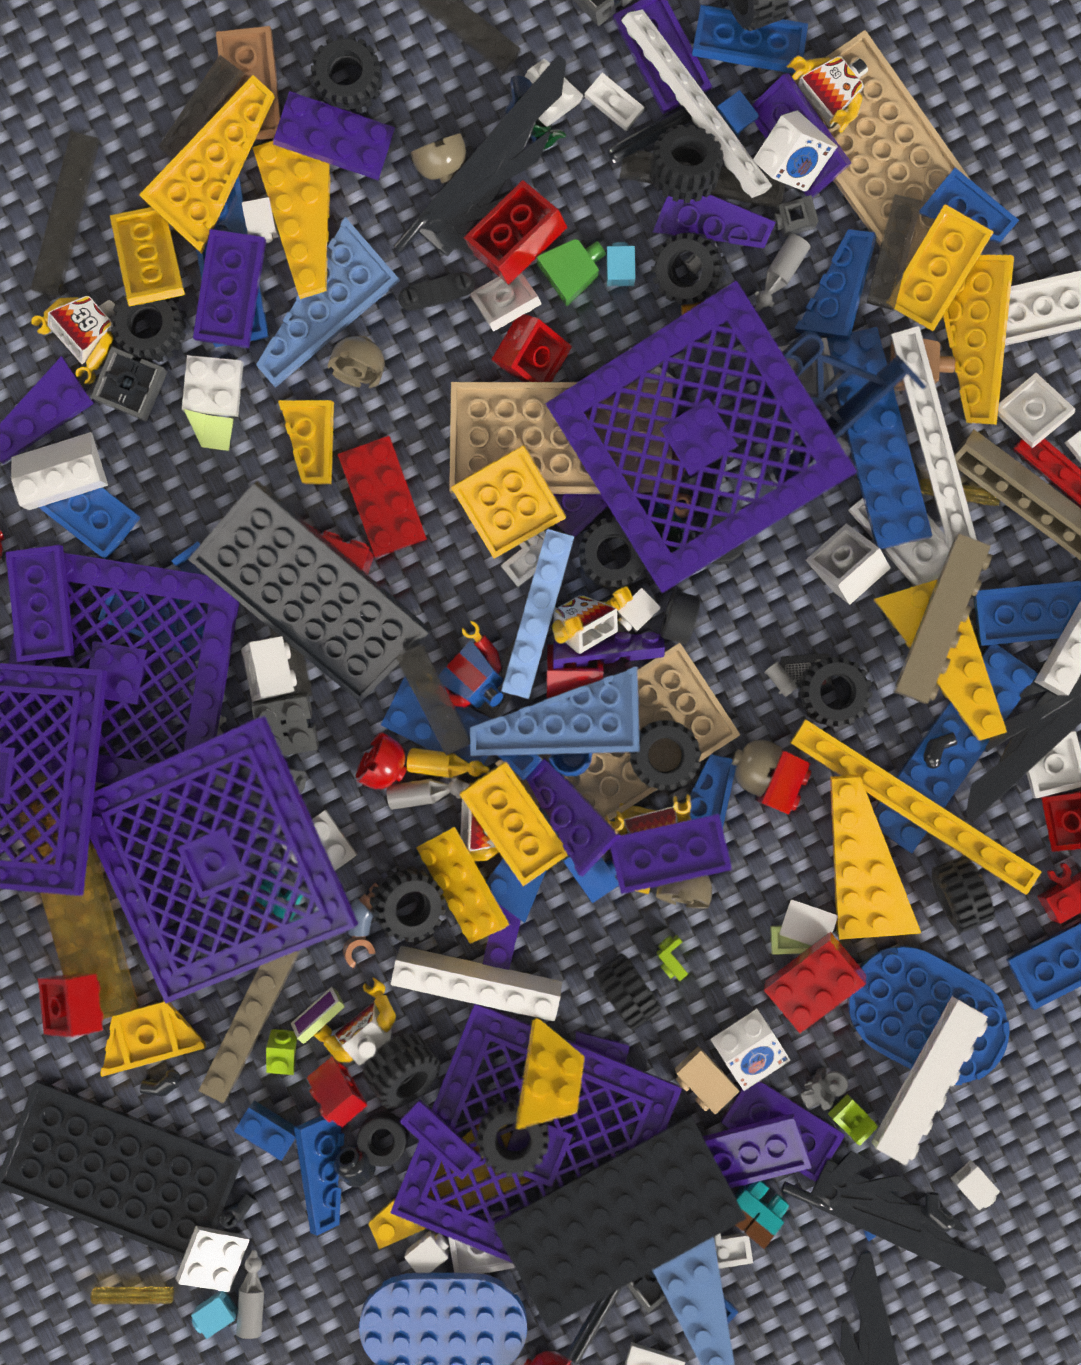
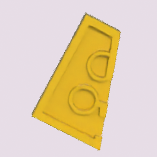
M331 400L278 401L280 409L283 411L286 430L290 435L294 449L293 454L301 482L304 484H331L334 402Z

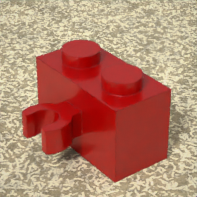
M1066 863L1060 864L1063 870V874L1060 877H1057L1053 870L1047 871L1049 879L1058 885L1037 896L1049 919L1059 924L1081 913V872L1071 877V869Z
M333 1056L307 1077L312 1087L309 1090L310 1094L320 1103L321 1108L319 1111L328 1122L333 1120L343 1127L367 1106L348 1068Z

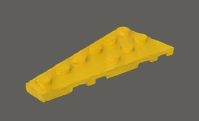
M254 75L139 194L149 206L201 254L207 244L210 229H214L275 98L274 94Z
M273 141L252 147L267 196L270 199L272 212L299 298L303 299L327 291L330 164L273 145Z
M980 255L943 315L949 345L955 357V372L958 375L960 384L959 391L966 423L997 425L1014 256Z

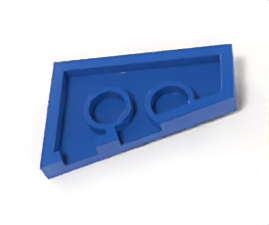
M957 168L951 171L917 213L936 220L944 204L993 231L994 233L989 240L998 244L1019 221V219Z

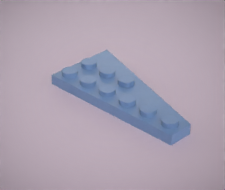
M346 217L340 224L341 227L327 246V291L300 299L299 295L297 296L296 302L290 312H287L275 337H272L256 364L275 388L399 282V278Z
M638 667L470 727L471 756L640 752Z
M713 1237L654 1269L653 1272L700 1365H734Z

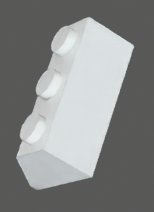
M91 432L12 457L11 480L19 506L28 510L108 486Z

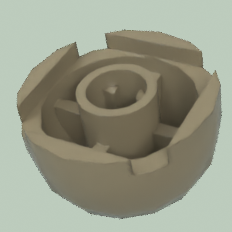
M460 133L418 148L411 152L414 165L423 177L430 180L440 179L441 184L448 182L466 162L467 152Z
M353 336L344 338L335 345L327 366L334 369L332 374L335 378L348 385L361 387L360 382L370 383L368 388H373L380 383L385 361L382 351L370 338L366 336Z
M754 740L748 743L743 750H736L731 764L736 766L734 775L742 789L760 797L763 795L772 779L770 775L773 769L777 767L782 751L781 746L767 740Z
M707 875L660 885L656 889V897L674 905H676V902L687 904L686 907L709 908L712 899V885Z

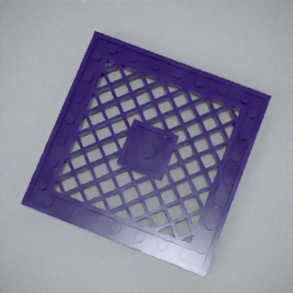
M737 281L545 403L662 593L857 473ZM728 322L732 329L721 326ZM717 332L731 335L728 349L714 346ZM711 333L709 345L697 342ZM736 336L746 352L733 350ZM687 348L685 360L673 358ZM693 348L707 350L704 364L690 361ZM712 352L727 354L724 368L709 365ZM731 356L746 358L743 372L729 369ZM751 360L761 376L748 373ZM669 363L683 366L680 379L666 377ZM663 364L661 375L649 373ZM688 367L702 370L700 383L685 381ZM707 371L722 374L719 388L704 385ZM727 375L742 378L738 392L724 389ZM645 378L659 381L656 395L642 392ZM639 379L637 391L625 388ZM746 379L761 382L758 396L743 393ZM664 382L678 385L675 399L661 396ZM766 384L776 400L763 397ZM684 386L698 389L695 403L681 400ZM703 390L717 393L715 406L712 405L709 398L700 403ZM621 393L635 396L632 410L618 407ZM616 394L613 406L601 404ZM722 394L737 397L734 411L719 408ZM640 398L655 400L651 414L638 412ZM742 399L756 401L753 416L738 413ZM660 402L674 404L671 418L657 416ZM761 403L776 406L773 420L758 417ZM679 406L691 408L676 418ZM598 408L611 411L608 425L595 423ZM781 408L791 424L778 421ZM592 409L590 419L588 420L585 413ZM617 413L631 415L628 429L614 427ZM719 414L732 417L729 430ZM636 417L650 420L647 434L633 431ZM737 418L752 421L749 435L734 432ZM655 421L668 423L660 428L666 438L652 435ZM757 422L772 425L769 439L753 436ZM776 426L791 429L788 444L773 441ZM594 428L607 430L604 444ZM612 432L626 435L623 449L609 446ZM795 432L798 433L806 448L793 445ZM631 436L645 439L642 453L628 450ZM734 438L747 441L744 455L731 452L738 448ZM650 440L665 443L662 457L647 454ZM752 442L767 445L764 459L749 456ZM670 445L680 461L667 459ZM771 446L787 449L784 463L768 460ZM791 450L807 453L803 468L788 465ZM608 451L621 454L619 467H617ZM627 455L641 458L638 472L624 470ZM812 455L816 463L808 468L810 456ZM728 457L743 460L739 474L725 471ZM722 458L720 470L707 467ZM646 459L660 462L657 477L643 474ZM747 461L762 464L759 479L744 476ZM665 464L679 466L676 481L662 478ZM767 466L782 469L779 483L763 480ZM684 468L690 477L698 473L696 485L681 482ZM786 470L799 472L798 475L783 483ZM704 472L718 475L715 490L701 487ZM623 475L636 477L633 491ZM723 476L738 479L735 494L720 491ZM641 479L655 482L652 496L638 493ZM742 481L757 484L754 498L739 495ZM660 483L675 486L672 500L657 497ZM762 485L775 488L759 498ZM680 487L694 490L691 505L676 502ZM699 492L714 495L710 509L696 506ZM718 496L733 499L730 513L715 510ZM637 498L651 501L648 515ZM738 500L751 503L735 513ZM656 502L670 505L667 520L653 517ZM675 507L689 509L686 524L672 521ZM694 511L709 514L706 529L691 526ZM714 515L727 518L711 528ZM652 522L665 524L663 538H661ZM670 526L685 529L682 544L667 541ZM690 530L703 533L687 543ZM666 545L679 549L671 553Z
M64 553L67 588L71 595L69 597V606L76 602L82 611L73 619L71 618L72 632L77 637L73 642L74 649L82 645L88 653L79 662L75 656L67 658L73 665L71 668L83 669L82 667L89 663V669L107 671L104 699L120 702L110 709L104 700L103 711L105 714L102 716V723L110 719L116 730L108 736L101 730L99 749L105 746L111 756L98 754L95 782L110 785L155 765L156 763L148 761L158 755L161 761L167 760L168 758L163 750L172 743L179 753H182L216 738L239 602L207 575ZM70 582L85 584V586L76 592ZM96 586L112 588V590L102 596ZM91 590L97 601L87 607L81 597ZM123 591L135 592L138 594L134 596L132 599L128 600ZM117 594L123 605L113 612L105 601ZM149 595L165 598L155 605ZM143 598L150 609L139 616L133 606ZM175 599L192 602L181 609ZM168 603H171L177 613L166 620L159 610ZM202 603L208 604L207 611L202 605ZM102 606L108 616L98 623L91 613ZM197 607L203 618L192 624L186 614ZM128 609L134 621L123 628L117 617ZM155 614L161 625L150 631L144 621ZM86 617L92 628L82 634L76 624ZM181 618L188 629L177 636L171 625ZM112 620L119 632L109 639L102 629ZM205 624L202 639L197 629ZM139 626L146 636L135 643L129 635V631ZM166 630L172 641L161 647L155 637ZM97 633L103 643L93 641L91 647L87 640ZM192 634L199 645L188 652L181 641ZM13 635L9 664L39 666L40 660L23 663L17 662L15 638ZM123 637L130 647L113 644ZM149 641L157 651L150 657V650L140 649ZM177 646L183 656L172 663L166 652ZM200 652L199 663L197 665L192 657ZM161 657L168 668L157 675L150 664ZM62 658L46 659V662L41 666L58 667L56 663ZM187 661L194 672L183 679L177 668ZM147 671L152 679L144 684ZM172 673L178 684L168 691L161 680ZM196 679L193 693L188 684ZM156 684L163 695L152 702L146 691ZM183 689L189 700L179 707L172 696ZM16 693V695L20 698L21 701H23L28 695H30L24 693ZM46 695L50 701L56 697L53 695ZM9 698L1 707L8 714L16 705ZM141 699H143L147 707L137 714L131 704L141 705ZM37 700L27 707L30 712H32V709L35 713L41 710L36 702ZM167 700L174 711L163 718L156 707ZM63 701L53 709L54 711L57 710L60 716L66 713L62 706L64 705ZM191 706L188 720L183 711ZM125 707L132 718L121 725L114 714ZM152 712L158 723L147 729L141 718ZM20 713L12 721L19 729L28 720ZM48 714L39 721L42 722L46 730L52 725L47 718ZM178 716L185 727L174 734L167 723ZM71 719L65 723V726H68L69 729ZM136 723L143 734L132 741L125 730ZM7 725L0 731V737L4 742L13 735ZM163 728L169 739L158 745L152 734ZM32 729L24 734L26 739L28 736L31 740L30 744L38 738ZM60 729L50 736L57 745L63 741L58 734ZM186 734L185 746L183 747L178 739ZM121 735L127 746L117 752L110 741ZM147 739L154 750L143 757L136 746ZM19 740L10 747L19 749V754L25 749ZM41 744L35 751L43 759L51 750L47 745ZM66 747V748L62 751L63 755H64L66 758H67V749H68V747ZM131 750L137 760L121 757ZM29 755L21 764L29 771L36 765V762ZM57 757L47 764L53 774L63 766ZM210 772L196 778L207 782ZM186 782L174 787V789L183 792ZM193 785L190 796L201 800L204 789Z
M0 663V692H4L0 695V731L7 725L13 733L5 742L0 737V813L4 817L0 821V831L9 824L15 832L7 841L0 833V856L6 852L12 860H0V889L83 896L107 671ZM16 693H24L30 695H28L23 701H21L20 698L16 695ZM42 695H53L56 697L47 703ZM68 697H73V703ZM11 698L16 707L7 714L1 705ZM37 700L42 709L33 716L27 707ZM63 701L69 710L59 718L53 709ZM22 713L28 721L18 729L12 720ZM48 714L54 724L45 731L38 722ZM71 719L69 731L65 723ZM33 727L39 734V737L30 744L24 734ZM60 729L66 738L56 746L50 736ZM18 740L25 748L20 754L19 749L10 748ZM45 742L51 751L42 759L35 750ZM66 747H68L67 758L62 753ZM30 755L36 762V765L27 772L21 762ZM57 757L63 766L53 774L47 764ZM42 770L48 779L41 786H38L32 777ZM17 771L22 776L18 781H16ZM65 774L63 786L59 779ZM27 783L33 793L24 800L18 790ZM53 785L60 794L50 802L44 792ZM39 798L45 807L36 815L29 805ZM15 799L18 806L9 813L3 804H13ZM62 802L61 813H59L56 807ZM24 811L30 821L21 828L14 818ZM50 813L56 820V823L47 830L41 820ZM35 826L42 836L32 843L26 833ZM59 830L58 841L56 842L53 835ZM20 839L27 849L18 856L11 846ZM47 841L54 851L44 858L38 848ZM32 854L38 863L23 861ZM55 859V865L50 864Z
M265 716L94 792L90 828L91 841L165 1003L184 997L359 925ZM234 761L231 771L221 768V766ZM241 764L252 768L248 779L237 775ZM210 772L207 782L196 778ZM217 775L228 779L224 790L214 786ZM257 775L262 785L255 783ZM186 782L183 792L174 789V787ZM235 782L245 786L242 797L231 793ZM193 785L204 789L201 800L190 796ZM252 790L263 794L260 805L249 801ZM163 792L160 802L151 799V797ZM211 793L222 797L218 808L208 804ZM170 795L180 799L177 810L167 806ZM228 801L239 805L236 816L225 811ZM269 802H270V804H271V806H272L274 812L271 811V810H269V809H267V806H268V803H269ZM140 803L137 813L130 809H127L128 807ZM188 803L198 807L195 818L184 814ZM147 806L157 810L154 820L144 816ZM246 808L257 813L254 823L243 819ZM205 811L216 815L212 826L202 822ZM164 813L175 818L172 828L161 824ZM124 816L134 820L131 830L121 826ZM264 816L275 821L272 831L261 827ZM222 819L232 822V829H230L229 825L220 828ZM182 821L192 825L189 836L179 832ZM141 824L151 828L149 838L138 834ZM240 826L251 831L248 841L237 837ZM280 828H282L285 837L278 835ZM199 829L209 833L196 839ZM158 832L169 836L166 846L156 842ZM258 834L269 839L266 849L255 845ZM123 836L128 838L127 844ZM176 839L186 843L177 847L178 851L173 849ZM135 842L146 846L143 856L133 852ZM276 842L287 847L284 857L272 853ZM239 847L245 849L243 855H242V853H241ZM153 849L163 853L160 863L150 859ZM252 852L263 857L260 867L249 863ZM292 853L297 863L290 861ZM170 857L181 861L178 871L167 867ZM270 860L281 865L278 875L266 871ZM135 862L140 863L139 869L137 868ZM147 867L157 871L154 881L144 877ZM186 868H187V871H188L190 877L184 875V874H185V871H186ZM287 868L299 873L296 883L284 879ZM251 873L257 875L254 885L244 881L252 877ZM164 875L175 879L172 889L162 885ZM263 878L275 883L272 893L260 888ZM304 879L309 889L302 887ZM181 883L192 887L189 897L179 893ZM233 885L230 895L220 891ZM281 886L293 891L289 901L278 896ZM146 887L152 889L150 894ZM240 888L251 893L248 903L237 899ZM158 893L169 897L166 906L156 902ZM299 894L310 899L307 909L296 905ZM197 895H199L200 899L209 896L207 905L197 901ZM257 896L268 901L265 911L254 906ZM216 898L227 903L224 912L213 908ZM176 900L186 904L184 914L173 910ZM275 904L286 909L283 919L272 914ZM234 906L245 911L242 921L231 916ZM193 908L204 913L201 922L190 918ZM158 912L163 914L162 920L160 919ZM293 912L303 916L290 921ZM251 914L262 918L260 928L248 924ZM210 916L221 920L218 930L208 926ZM170 918L181 922L178 932L167 927ZM269 922L278 926L266 931ZM228 924L239 929L236 938L225 934ZM187 926L198 930L195 940L184 935ZM245 932L254 935V937L242 941ZM204 934L215 938L213 947L202 943ZM170 938L175 940L173 945L170 941ZM222 942L231 945L227 948L219 950ZM181 943L192 948L189 957L179 953ZM199 951L207 955L196 960Z
M474 1004L432 1107V1110L456 1133L471 1127L475 1140L468 1142V1144L472 1147L478 1145L476 1124L481 1122L483 1115L473 1119L468 1106L481 1101L487 1114L489 1105L486 1098L499 1093L501 1099L504 1102H508L504 1091L518 1085L521 1093L524 1076L519 1077L514 1065L527 1058L532 1026L479 1004ZM564 1039L585 1056L581 1080L585 1093L579 1095L578 1102L588 1098L593 1111L580 1117L576 1112L573 1114L574 1119L564 1124H560L558 1118L553 1119L555 1125L546 1122L549 1131L547 1154H544L543 1162L540 1165H535L534 1171L531 1173L528 1170L524 1171V1176L532 1180L521 1184L517 1173H512L517 1187L503 1192L499 1179L506 1177V1172L502 1171L500 1174H496L493 1166H487L491 1176L477 1181L473 1169L485 1164V1158L483 1157L468 1173L472 1184L459 1189L454 1178L458 1175L443 1161L446 1174L435 1178L441 1160L419 1140L390 1213L512 1263L493 1224L530 1204L524 1190L538 1185L542 1196L547 1193L543 1184L552 1187L555 1178H557L561 1187L564 1185L561 1177L562 1174L575 1170L577 1177L582 1175L579 1167L592 1161L594 1166L597 1167L599 1166L597 1159L609 1154L614 1158L617 1156L616 1151L625 1147L628 1150L665 1130L681 1093L682 1086ZM490 1041L498 1043L492 1047L487 1048ZM507 1048L520 1052L523 1055L512 1059ZM502 1049L507 1062L494 1067L488 1054ZM484 1057L489 1069L477 1074ZM510 1067L515 1080L501 1085L496 1072ZM492 1075L496 1088L483 1093L478 1080ZM584 1079L601 1086L589 1091ZM474 1083L478 1096L466 1100ZM611 1090L627 1097L615 1101ZM606 1091L611 1103L597 1109L592 1096ZM632 1101L637 1114L622 1119L618 1107ZM637 1101L644 1103L642 1111H640ZM463 1109L468 1121L456 1126ZM614 1109L619 1122L604 1127L600 1115ZM596 1117L600 1130L586 1135L582 1122ZM637 1121L630 1138L626 1125ZM516 1123L499 1129L496 1136L498 1143L509 1151L521 1150L530 1142L529 1131L526 1128H516ZM577 1125L582 1137L570 1142L573 1133L566 1129ZM622 1128L626 1140L612 1146L607 1133ZM513 1130L506 1147L501 1135ZM603 1135L608 1148L594 1153L589 1141ZM585 1143L590 1156L576 1161L571 1149ZM567 1151L571 1164L560 1168ZM449 1179L454 1192L441 1197L436 1185ZM494 1182L498 1195L485 1200L480 1187ZM430 1188L432 1189L435 1197L428 1195ZM475 1190L480 1202L467 1208L462 1195ZM520 1193L524 1205L511 1210L506 1198ZM457 1198L461 1208L447 1202ZM502 1201L506 1213L493 1218L488 1206ZM483 1208L487 1219L473 1212Z

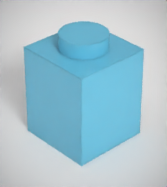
M617 242L613 243L612 246H607V286H634L635 246H628V243Z
M219 1291L196 1306L191 1315L193 1326L198 1333H203L205 1338L208 1339L235 1320L238 1308L227 1292Z

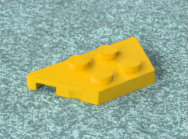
M165 1001L118 1013L113 1015L111 1019L110 1036L106 1043V1055L100 1072L101 1077L205 1049L207 1045L170 1002L165 1003Z
M540 1019L532 1021L516 1128L518 1129L551 1121L555 1118L573 1115L578 1109L585 1056Z

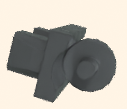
M825 1066L818 1068L814 1078L805 1081V1090L801 1091V1097L808 1109L820 1104L823 1110L832 1108L835 1096H840L847 1090V1077L840 1071H830L827 1073Z

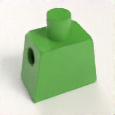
M574 239L537 257V265L567 307L598 277L599 269L595 262L604 257L606 253L598 241L585 249L578 239Z

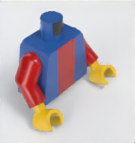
M470 621L476 628L475 633L470 635L464 628H462V633L467 638H473L475 643L470 640L435 678L438 681L437 684L433 682V678L428 672H422V674L429 678V684L421 685L418 681H416V684L421 689H430L432 695L448 706L465 708L471 704L479 708L486 701L490 706L494 707L503 698V694L497 689L503 683V678L499 674L502 668L499 652L485 635L481 636L479 625L476 622Z

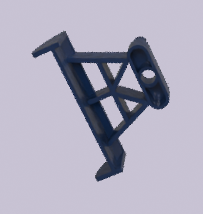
M811 331L803 332L782 352L786 359L796 360L797 365L793 371L797 377L815 361L816 394L808 393L815 406L820 403L830 413L831 416L825 422L836 439L907 375L922 390L927 387L898 355L877 374H873L823 353L824 343L818 334ZM823 362L842 369L824 385ZM852 373L870 380L837 411L825 400ZM755 381V387L759 394L761 382ZM766 384L763 397L774 399V395ZM781 408L780 413L783 422L791 424L788 417ZM786 429L788 437L790 438L791 429ZM794 437L793 445H796V446H797V443H796V440H795V437ZM803 442L799 445L806 448ZM792 451L788 465L803 468L807 453ZM812 455L810 456L809 464L814 461ZM775 467L773 473L776 481L779 483L782 469ZM786 470L783 483L798 475L799 472Z

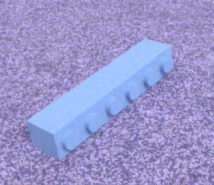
M549 529L546 531L502 692L526 699L530 697L574 536Z

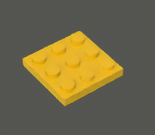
M524 444L451 486L493 558L502 555L566 518L564 511Z

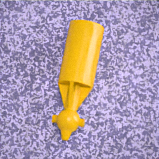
M411 748L407 756V770L409 773L452 778L469 772L473 777H478L490 771V768L484 766L482 762L473 760L468 763L455 753Z

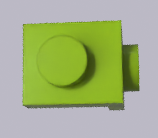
M678 935L674 938L668 936L658 945L660 950L656 952L664 962L660 967L670 979L676 976L681 981L688 973L671 952L683 941Z
M271 1030L266 1046V1073L294 1075L296 1068V1044L298 1040L294 1031Z
M848 1094L828 1113L858 1145H861L878 1128V1125Z

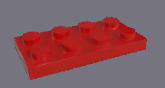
M390 436L338 454L375 558L427 540Z

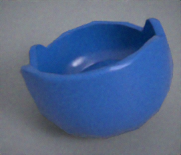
M592 753L550 754L549 760L558 773L567 777L579 776L589 768L592 761Z

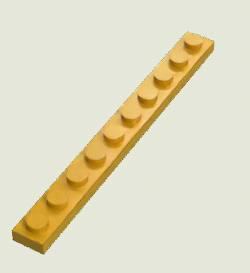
M803 721L790 741V744L840 776L859 775L866 793L962 855L967 856L970 860L1021 893L1027 895L1041 874L1040 870L809 721Z

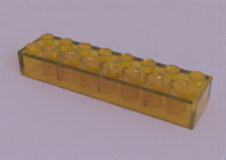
M62 802L56 807L59 813H61ZM40 804L30 808L37 815L45 806ZM24 811L19 814L23 827L30 819ZM49 813L41 822L48 830L56 823V820ZM35 826L26 833L32 843L42 836ZM59 830L53 835L56 842L58 841ZM89 837L83 896L40 893L63 975L77 973L97 974V979L100 983V1007L103 1011V1019L131 1012L139 1004L96 849ZM47 841L38 848L44 858L54 851ZM31 854L30 857L32 863H38L34 856ZM55 859L50 864L55 865Z

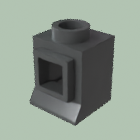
M811 195L778 205L776 213L773 215L776 222L775 227L777 230H781L783 237L813 230L819 222ZM800 209L803 219L791 222L789 212Z

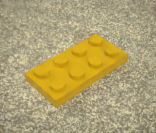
M944 204L886 304L934 331L994 232Z
M152 207L110 215L129 306L185 295L169 223Z
M506 761L459 793L523 886L568 856L562 846L563 844Z
M455 827L416 847L433 879L444 892L442 895L446 898L450 911L455 916L470 944L510 925Z

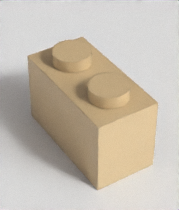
M699 1046L675 1068L678 1075L676 1081L686 1091L691 1088L697 1095L695 1101L704 1111L710 1109L714 1114H717L739 1092V1089Z

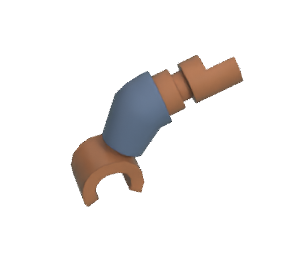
M376 883L371 886L368 895L364 894L360 899L356 898L351 903V908L359 925L348 930L349 936L352 937L344 944L343 955L352 968L356 965V961L352 958V951L357 946H365L369 954H375V949L370 941L366 939V936L370 934L371 920L374 917L371 912L373 906L370 904V897H375L371 891L373 886H379Z

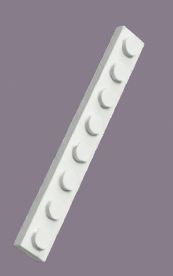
M644 10L627 13L621 21L626 26L628 34L637 41L643 49L644 56L654 64L659 71L661 79L676 94L677 101L690 113L694 124L699 128L706 129L707 134L712 133L715 136L714 141L720 142V150H723L724 164L737 177L744 192L749 194L751 198L765 193L772 187L771 183Z
M919 326L893 333L891 338L896 356L898 355L927 386L922 390L909 375L903 378L948 549L950 550L953 540L958 534L977 539Z

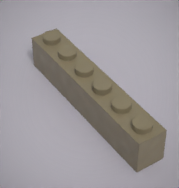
M973 429L954 453L957 468L1081 560V508Z
M962 534L955 536L893 692L923 704H927L929 699L934 701L940 688V685L936 684L940 673L945 674L950 663V659L947 658L950 647H956L961 635L960 632H957L960 622H966L971 611V606H968L971 595L976 596L982 581L978 579L982 569L986 570L991 561L992 554L988 553L990 545Z
M302 949L260 965L199 1088V1092L222 1103L230 1096Z

